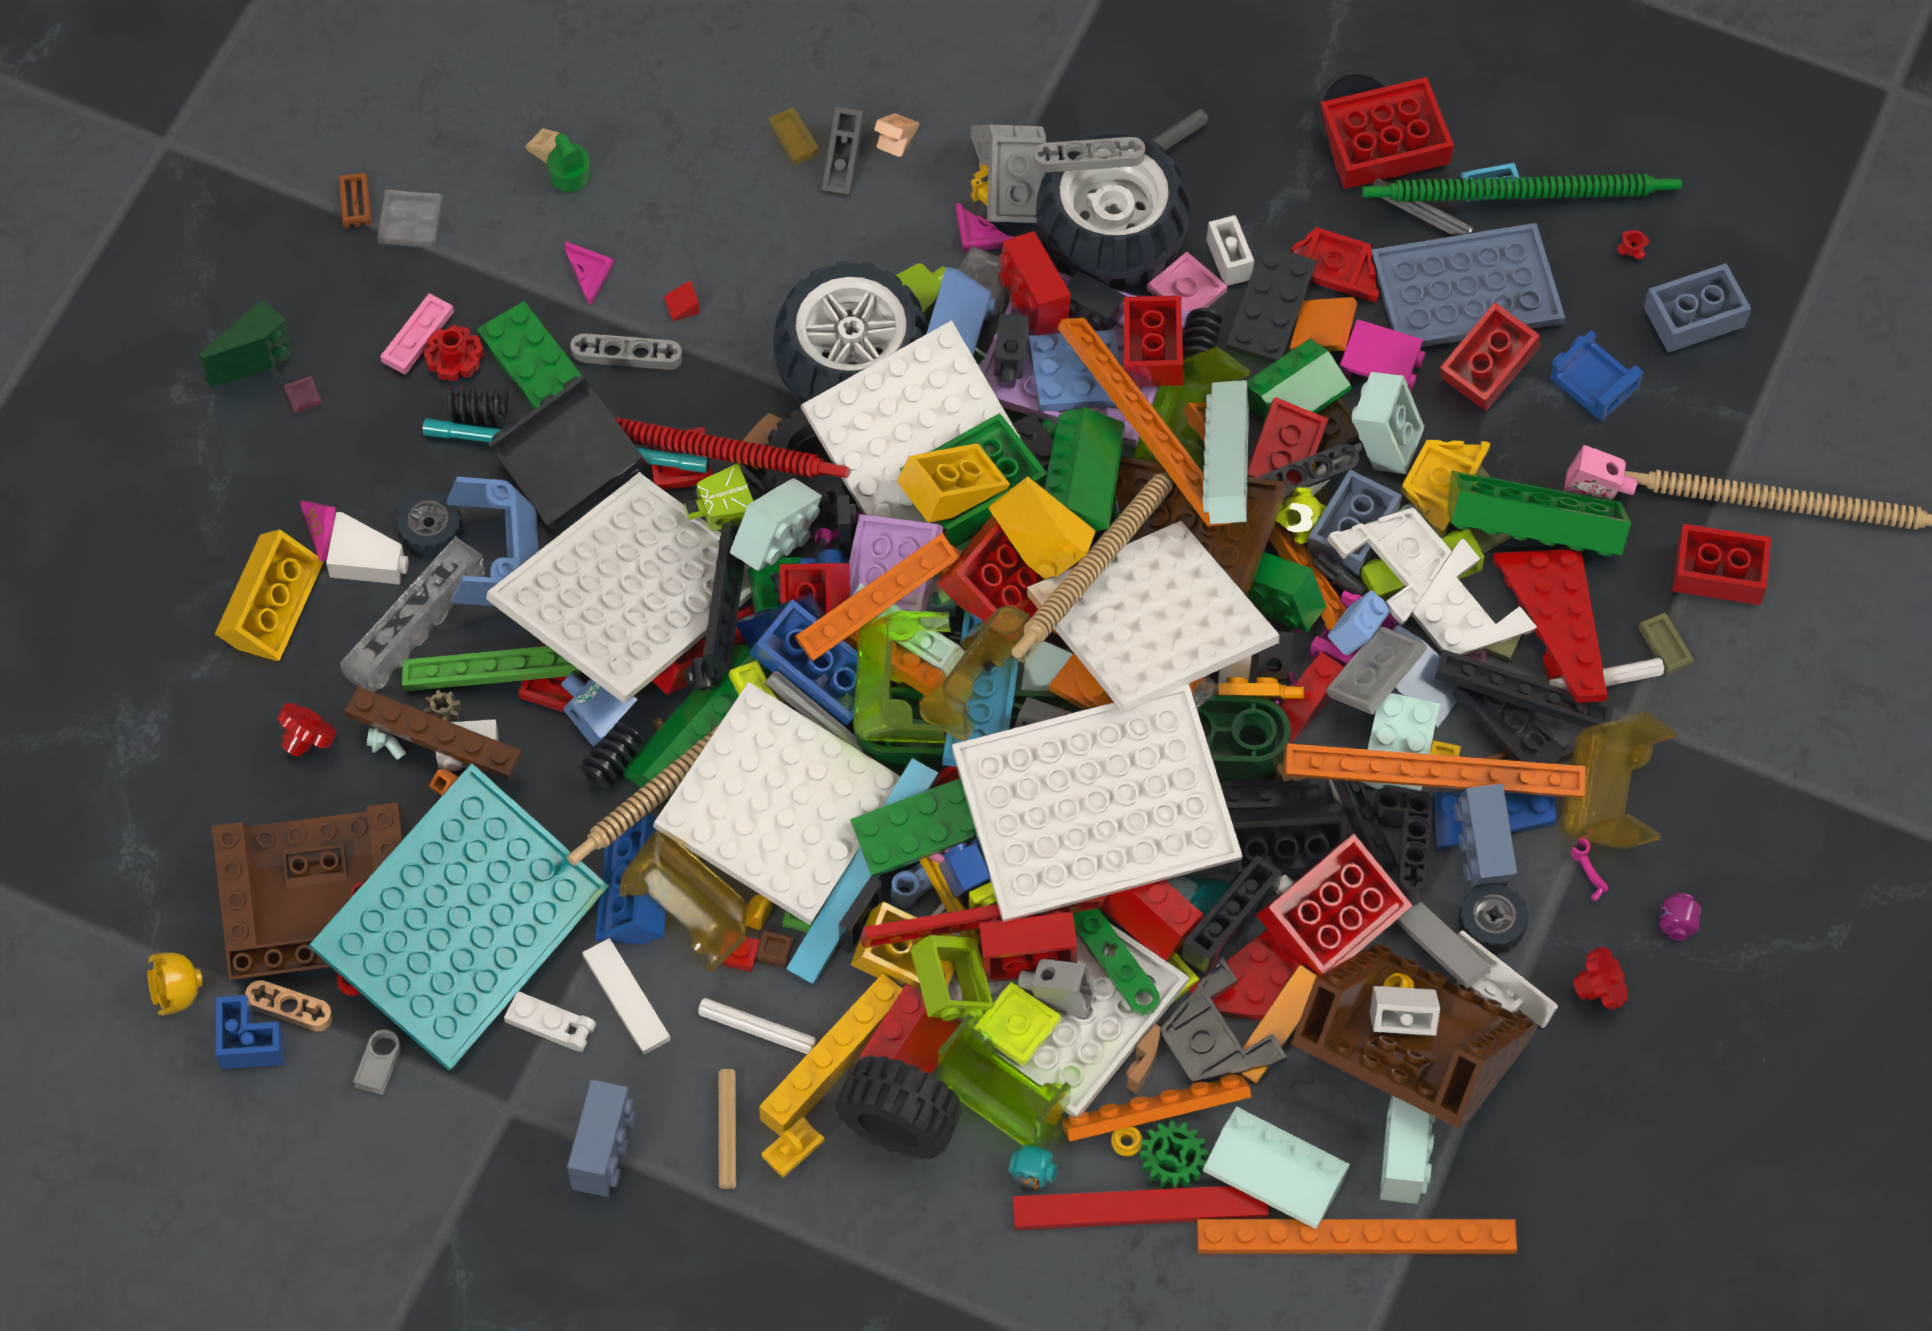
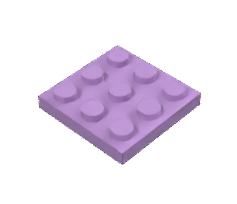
M859 514L849 560L850 597L854 594L860 583L867 586L941 534L943 526L933 523ZM933 577L894 603V605L905 612L925 614Z

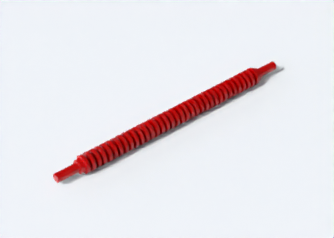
M614 417L632 443L769 470L773 469L774 471L794 473L795 475L811 478L821 476L822 474L848 478L850 475L849 467L826 463L815 454L790 451L789 449L769 447L762 444Z

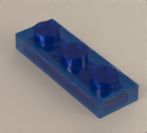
M812 593L793 599L817 620L824 616ZM790 601L742 618L735 624L749 650L755 646Z

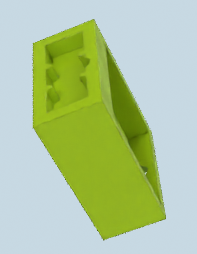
M929 935L910 947L928 1017H939L943 1021L960 1018L965 1019L966 1022H973L983 1018V1013L994 1007L976 938ZM940 961H952L954 963L963 1001L950 1000Z

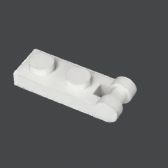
M519 991L516 993L504 1017L505 1022L578 1052H583L587 1044L585 1039L588 1033H592L596 1026V1022L589 1017L576 1015ZM570 1027L577 1029L575 1034H568Z

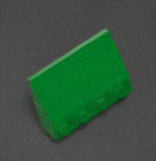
M1000 413L932 450L938 451L978 443L1010 483L1009 487L1004 491L953 518L930 522L943 526V535L950 545L954 547L976 535L993 515L989 510L990 505L1027 476L1045 489L1048 473Z

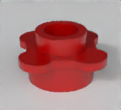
M1636 230L1623 232L1621 236L1623 241L1622 244L1618 245V252L1621 255L1634 256L1638 260L1644 258V248L1649 244L1648 237Z

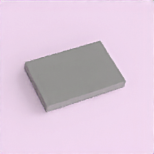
M1380 626L1371 639L1359 649L1325 691L1329 697L1373 715L1427 649L1423 642Z

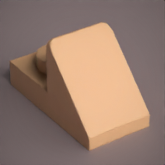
M895 113L878 119L874 129L881 133L877 148L901 157L917 131L919 122Z

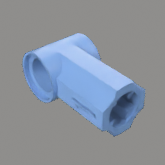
M921 863L909 871H902L894 876L890 898L896 907L901 909L911 908L916 904L920 896L934 888ZM901 887L909 888L911 892L903 893L898 889Z

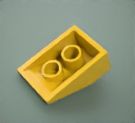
M978 443L910 455L897 479V483L928 523L953 518L1004 491L1010 485Z
M1028 476L989 507V510L1025 563L1044 579L1052 576L1058 577L1085 557L1095 534L1093 528Z
M882 902L870 911L865 927L917 917ZM945 934V935H939V936H954V935H952V934ZM924 938L869 948H862L860 940L850 965L876 978H879L883 973L897 984L904 986L908 984L914 989L921 990L910 947ZM940 961L948 989L955 970L954 963L952 961Z

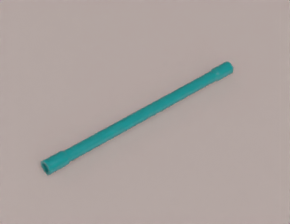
M426 418L423 424V434L426 436L459 438L489 443L492 441V437L501 430L456 424L451 421ZM637 448L647 464L675 467L681 470L708 473L710 458L685 453Z

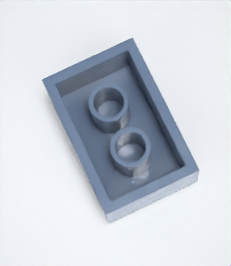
M1727 263L1650 288L1644 304V309L1668 353L1745 327L1751 311V307Z
M1349 470L1310 533L1307 544L1308 552L1313 557H1316L1321 551L1325 552L1343 568L1345 566L1348 567L1347 571L1358 579L1361 575L1362 567L1369 562L1375 551L1366 543L1343 559L1328 542L1329 534L1336 531L1349 530L1352 526L1358 524L1365 525L1375 522L1381 517L1397 513L1402 495Z
M1503 784L1466 788L1457 799L1458 803L1454 804L1455 819L1457 822L1461 821L1462 833H1459V846L1461 851H1465L1467 863L1463 864L1465 880L1470 881L1471 889L1481 887L1482 884L1487 883L1488 885L1494 883L1507 885L1517 875V868Z
M591 1080L567 1166L572 1190L609 1197L611 1187H617L620 1176V1169H617L619 1158L624 1159L626 1155L628 1140L625 1139L627 1129L633 1128L636 1111H633L634 1100L630 1099L628 1087Z

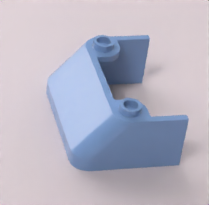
M947 267L927 334L952 320L973 356L983 321H991L997 299L992 298L990 290L961 270Z
M456 477L447 498V505L505 509L507 558H498L492 563L490 577L462 576L452 596V603L494 606L486 600L487 592L539 551L536 509L507 481Z

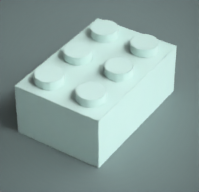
M1371 372L1367 383H1364L1362 386L1358 406L1353 409L1352 422L1355 424L1359 439L1364 445L1367 457L1370 459L1374 470L1407 474L1425 427L1404 376Z
M792 478L748 504L730 553L759 571L769 564L773 565L780 557L789 555L798 546L802 547L810 537V531L808 530L811 523L820 512L818 505L822 495Z
M1390 693L1376 710L1368 750L1429 754L1440 704ZM1361 782L1363 786L1375 789L1383 787H1397L1417 791L1422 789V786Z
M1391 1096L1387 1111L1380 1199L1418 1204L1420 1194H1426L1427 1183L1430 1182L1431 1164L1428 1163L1433 1149L1434 1134H1431L1435 1117L1394 1096Z

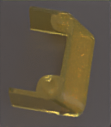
M1646 711L1584 729L1576 739L1572 765L1586 766L1585 796L1583 798L1566 797L1561 824L1562 831L1576 840L1585 838L1591 843L1621 849L1660 840L1661 834L1632 815L1625 814L1632 770L1640 768L1650 761L1654 743L1675 738L1677 732Z
M656 830L623 872L619 894L623 898L628 894L643 897L648 893L690 930V944L692 948L700 955L705 954L707 956L706 970L712 973L745 941L747 905L737 892L688 849Z

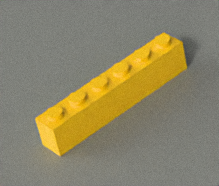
M882 973L759 1106L760 1120L781 1136L785 1130H788L798 1120L805 1117L845 1074L852 1063L859 1058L901 993L902 988Z

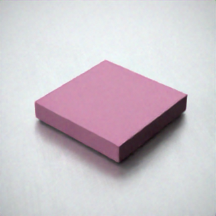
M1185 252L1147 284V291L1153 296H1181L1182 310L1190 312L1197 308H1208L1227 292V285L1190 253Z

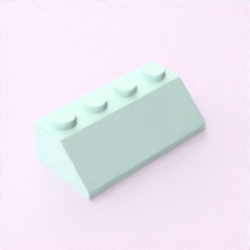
M1236 1107L1225 1124L1203 1171L1317 1229L1340 1190L1350 1164Z

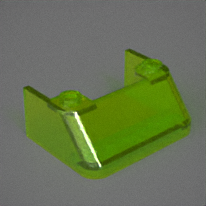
M1219 347L1183 359V386H1160L1152 406L1200 469H1204L1205 449L1197 444L1199 434L1190 426L1188 418L1182 410L1189 402H1207L1206 394H1212L1213 382L1235 381L1250 374L1249 369ZM1140 438L1134 450V459L1159 462Z
M898 611L870 620L860 628L854 708V728L860 738L872 741L945 743L943 725L913 724V712L910 705L903 700L889 699L892 642L909 641L916 635L917 631L951 632L949 612Z
M968 1013L938 1050V1080L943 1081L948 1085L949 1089L954 1090L961 1102L1021 1145H1033L1042 1148L1070 1103L1071 1085L1067 1082L1063 1085L1056 1082L1052 1084L1044 1083L1043 1086L1038 1084L994 1052L991 1036L982 1029L978 1028L975 1030L974 1016Z

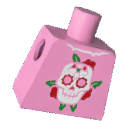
M1583 445L1567 470L1564 491L1613 500L1618 492L1633 495L1637 487V478L1624 475L1626 463L1623 459Z

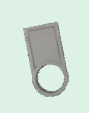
M382 1029L371 1035L353 1083H356L355 1088L379 1095L384 1094L401 1050L398 1037L394 1032ZM388 1038L396 1043L394 1050L390 1054L378 1055L373 1051V1046L380 1039Z

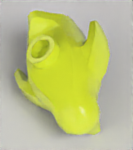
M1296 487L1294 488L1293 495L1285 500V504H1281L1276 521L1293 532L1296 544H1303L1308 542L1310 533L1327 506L1319 503L1312 496L1310 488Z

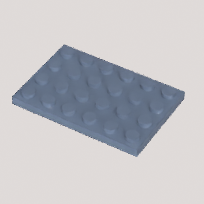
M1537 223L1371 250L1372 263L1375 268L1391 330L1423 339L1422 347L1463 340L1494 302L1531 329L1564 324L1565 315Z

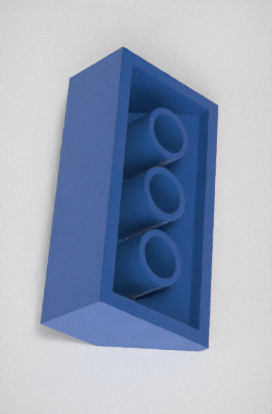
M792 599L751 649L749 654L770 671H779L843 726H846L883 681L886 674L843 640L814 661H811L794 636L813 624L817 619Z
M649 813L604 849L601 879L609 887L599 897L595 940L598 942H603L610 938L612 943L645 944L662 938L664 935L673 839L653 828V824L658 817Z

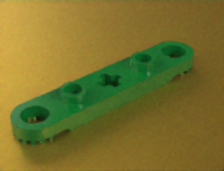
M1093 909L1073 913L1075 933L1131 1010L1141 1016L1153 1014L1159 1006V992L1101 911ZM1107 946L1110 950L1116 948L1115 957H1111L1109 954L1103 956L1104 948ZM1144 992L1148 995L1150 994L1153 1000L1148 1005H1140L1135 1001V998L1139 993L1142 994Z

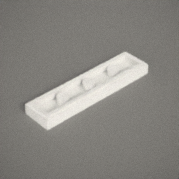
M610 938L584 951L583 957L642 1054L645 1055L671 1041L670 1035Z

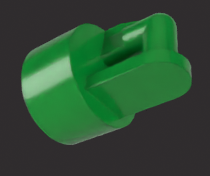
M559 133L555 137L556 147L549 153L547 158L549 179L552 185L561 191L573 192L580 190L587 185L591 177L589 155L583 147L571 143L567 135Z

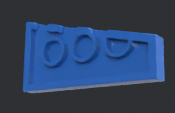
M1433 792L1435 852L1446 850V847L1459 845V833H1462L1461 821L1457 822L1455 819L1454 804L1458 803L1457 799L1463 792ZM1504 792L1511 832L1522 833L1555 825L1554 796Z

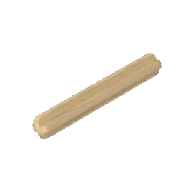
M721 1069L718 1072L719 1187L721 1189H734L736 1187V1075L733 1069Z

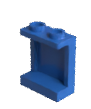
M1591 330L1585 336L1580 335L1572 343L1571 349L1565 354L1561 352L1555 357L1551 364L1553 368L1550 379L1602 421L1640 387L1644 372L1636 365L1627 370L1595 343L1596 333Z

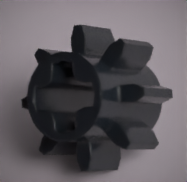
M704 657L692 659L691 666L685 669L686 684L693 683L695 691L716 689V682H720L723 678V674H719L712 665L706 662Z

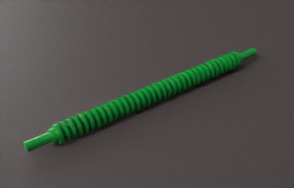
M1647 173L1642 175L1627 174V176L1626 174H1621L1620 176L1618 174L1613 176L1611 174L1606 176L1591 175V177L1590 175H1584V177L1582 175H1577V177L1575 175H1570L1569 177L1565 175L1562 177L1555 176V178L1554 176H1548V178L1546 176H1534L1533 178L1527 176L1526 179L1525 177H1519V179L1518 177H1505L1504 179L1503 177H1498L1497 180L1495 177H1491L1490 180L1487 177L1483 179L1476 178L1475 180L1474 178H1469L1468 181L1466 178H1462L1461 181L1459 178H1454V180L1449 178L1446 181L1445 179H1439V182L1438 179H1432V181L1430 179H1425V181L1418 179L1417 182L1415 179H1411L1410 182L1409 180H1403V182L1396 180L1395 183H1390L1389 186H1363L1362 198L1389 197L1390 200H1395L1399 203L1402 200L1403 202H1409V200L1411 202H1416V200L1418 202H1423L1424 200L1430 202L1431 199L1433 202H1437L1438 199L1439 201H1452L1453 199L1454 201H1459L1460 198L1462 201L1467 199L1473 201L1474 199L1482 200V198L1483 200H1489V198L1491 200H1496V198L1498 200H1503L1504 198L1505 200H1510L1511 197L1512 199H1518V197L1519 199H1525V197L1527 199H1539L1540 197L1546 199L1548 196L1551 199L1554 197L1575 198L1576 196L1578 198L1583 196L1585 198L1590 196L1611 197L1612 195L1614 197L1619 195L1621 197L1626 195L1647 196L1649 193H1654V190H1679L1682 187L1681 178L1654 179L1653 176H1648Z

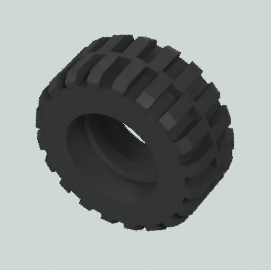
M798 409L790 413V418L787 420L782 418L777 423V431L771 430L767 437L769 443L765 444L769 447L773 446L809 453L812 450L823 447L804 412H799ZM764 469L771 490L795 478L822 495L818 505L820 508L817 516L818 520H828L827 516L835 515V518H838L837 495H849V503L855 504L856 508L858 507L841 477L826 475L810 478L795 475L794 473L790 474L774 471L773 469Z
M868 1055L854 1061L835 1101L838 1117L845 1121L847 1127L855 1130L856 1134L869 1139L870 1142L885 1147L889 1151H896L908 1157L915 1156L920 1159L925 1157L931 1159L945 1152L962 1114L960 1098H957V1094L954 1090L949 1089L946 1083L937 1080L929 1072L926 1073L920 1070L919 1067L905 1064L904 1061L898 1059L892 1060L886 1056L876 1057L875 1055Z

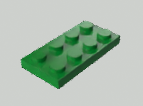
M525 301L476 329L477 336L534 410L540 406V402L545 397L551 394L556 395L563 390V386L567 381L574 377L579 378L582 376Z
M961 779L850 819L869 872L873 877L978 838Z

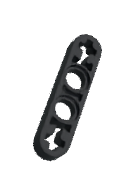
M1341 444L1263 474L1259 478L1285 482L1287 491L1284 497L1293 494L1296 487L1309 488L1352 470L1359 462V452L1351 444ZM1342 453L1344 456L1349 455L1351 457L1348 464L1346 461L1336 463L1335 466L1333 465L1332 461L1337 460ZM1315 461L1324 463L1326 474L1317 475L1314 473L1312 463ZM1289 471L1298 473L1301 479L1300 484L1291 485L1288 483L1286 473Z

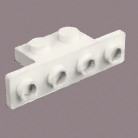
M1460 931L1457 935L1490 965L1491 972L1470 986L1475 991L1474 994L1483 998L1495 999L1502 1004L1503 1008L1511 1012L1520 1010L1540 1027L1544 1028L1557 1010L1558 1005L1466 932Z

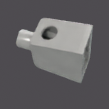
M1042 959L1038 963L1036 972L1023 969L1018 981L1020 988L1032 990L1035 998L1052 1010L1084 1019L1088 1017L1096 993L1087 966L1079 963Z

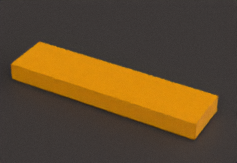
M1300 965L1246 1042L1243 1050H1247L1273 1034L1281 1048H1283L1299 1024L1315 978L1318 976ZM1270 1066L1239 1074L1257 1085Z

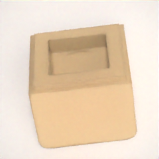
M541 129L525 148L547 163L549 153L556 147L555 137L559 132Z

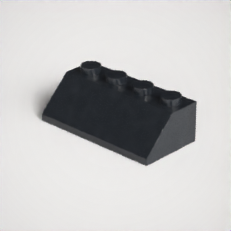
M1342 804L1228 810L1242 853V858L1238 862L1237 878L1257 855L1282 872L1281 877L1283 875L1288 877L1301 876L1336 845L1347 838V815Z

